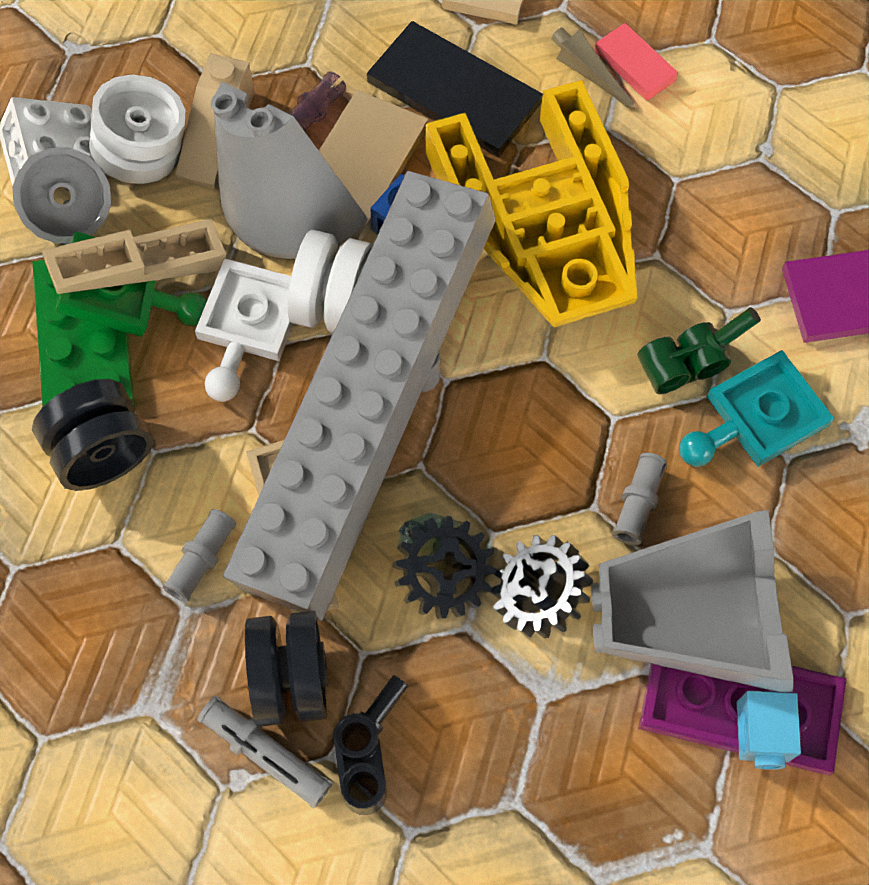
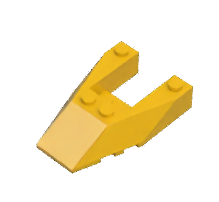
M582 80L543 90L540 122L558 161L498 179H493L466 113L426 124V155L436 179L489 194L496 220L483 249L554 328L633 304L637 301L635 258L631 239L632 218L628 199L629 179Z

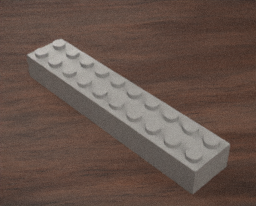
M406 172L223 574L224 578L239 589L299 612L316 611L317 619L323 620L496 218L488 193L414 172Z

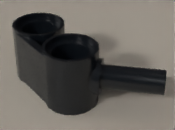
M395 675L390 678L365 713L360 711L359 714L352 713L344 716L334 730L340 789L346 805L352 812L359 815L376 813L383 807L387 798L379 734L383 730L381 723L408 688V685ZM355 729H362L371 736L368 746L360 751H351L344 746L346 735ZM360 778H370L378 784L376 795L366 802L355 800L350 795L353 783Z

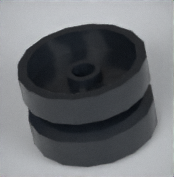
M95 379L75 385L55 396L35 416L32 431L44 453L51 457L49 463L64 489L82 491L109 484L139 465L151 451L154 440L141 416L134 413L135 407L122 383L112 379Z
M316 611L290 614L286 622V645H282L279 625L272 616L247 618L245 622V658L249 698L255 725L263 727L280 725L284 722L287 715V692H291L294 712L301 722L326 719L325 687H328L327 662L324 642L320 639Z

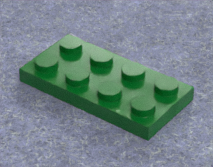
M45 260L32 261L42 407L65 390L95 379H112L122 383L135 407L128 333L55 312L59 294L55 290Z

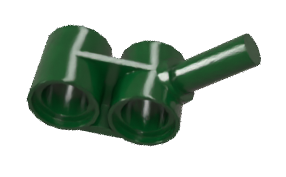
M749 307L719 330L714 328L712 323L703 322L690 327L677 338L678 347L673 338L662 337L643 346L637 353V356L655 393L658 395L666 394L679 389L685 384L711 378L724 371L731 364V359L727 353L729 344L758 324L761 319L757 311Z

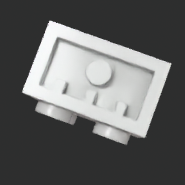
M11 97L0 122V140L12 186L17 171L30 156L45 149L71 148L87 154L93 159L89 150L92 115L90 106Z

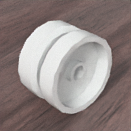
M134 74L119 76L102 84L94 95L92 104L89 150L94 161L107 175L126 183L146 184L156 182L172 173L179 161L181 139L183 138L186 110L180 97L167 84L147 76Z
M312 229L306 233L300 245L290 280L287 310L289 322L314 328L324 318L327 331L334 333L373 245L369 242L349 238L338 248L336 237L333 234Z

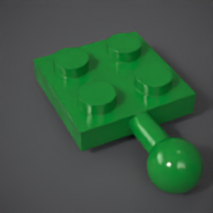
M75 231L71 243L96 237ZM156 280L62 293L59 294L55 312L142 337L148 326L151 306L176 313L177 318L183 324L194 327L198 325L207 300L204 296L195 292H189L179 297L154 289Z

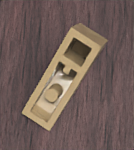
M210 53L196 86L175 176L176 180L215 190L219 181L215 118L211 107V100L222 81L248 94L250 98L247 103L248 108L255 92L249 62Z

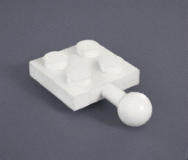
M224 259L195 330L197 339L227 347L220 367L212 369L205 378V390L212 399L226 402L237 395L240 389V380L236 372L244 352L280 361L293 323L289 322L287 313L291 276Z

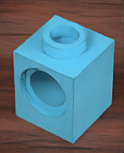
M747 691L737 701L739 760L754 761L755 768L776 770L785 768V762H790L801 754L797 693Z

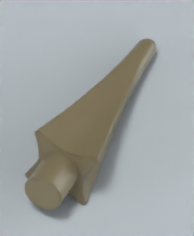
M562 27L553 34L551 39L561 48L556 58L558 61L576 70L603 88L626 107L631 108L634 106L633 99L609 72L580 29L573 36Z

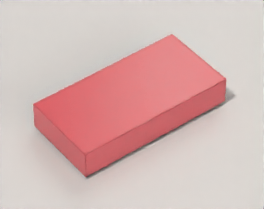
M626 23L610 32L595 44V53L646 101L673 84L677 79L678 72Z

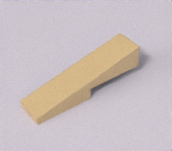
M212 218L136 237L132 236L130 230H125L43 250V257L57 294L217 272L220 271L222 263L226 258V252Z

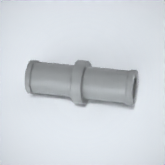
M642 453L639 456L631 485L625 487L621 498L624 505L617 525L612 532L615 535L614 538L622 543L639 545L642 541V535L649 514L657 508L659 497L656 494L663 473L668 465L665 463L666 460L657 454Z
M211 509L208 518L193 541H187L183 546V557L168 581L164 583L162 588L168 594L183 602L190 600L191 594L207 569H213L217 564L218 558L216 555L231 530L236 526L234 519L220 510Z

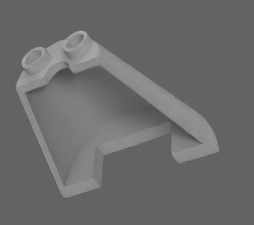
M222 81L211 100V107L215 118L220 202L225 219L235 235L253 250L264 255L282 259H296L300 245L306 233L311 229L333 234L336 237L338 246L352 237L368 219L294 116L270 104L264 108L251 110L247 107L250 99L248 94Z
M768 510L757 511L599 564L600 583H593L591 585L594 612L602 611V624H593L596 653H605L777 692H792L793 673L787 634H783L774 576V545Z

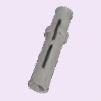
M218 695L214 696L199 714L198 722L206 725L231 744V752L237 756L244 754L274 779L281 782L310 804L311 808L317 807L333 784L331 780H327L294 753L260 729L261 727L255 725L253 718L250 720L246 719L222 701Z

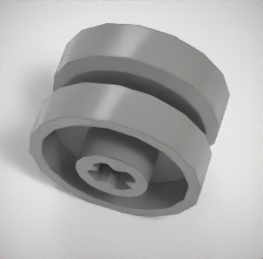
M48 148L30 156L18 169L12 186L13 204L22 223L37 237L56 244L71 243L75 231L92 236L106 221L111 206L110 184L102 168L87 154L71 148ZM58 187H65L70 192V200L64 201L63 204L57 203L53 197V193Z

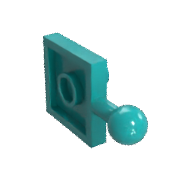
M780 350L710 389L707 398L725 423L708 433L693 431L686 434L680 441L679 454L682 460L690 466H704L712 460L716 448L736 437L756 466L759 467L829 427L834 421V417L784 351Z

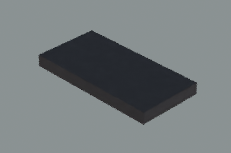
M414 21L408 24L367 72L368 83L434 121L466 113L479 146L497 157L502 154L541 105L543 93Z

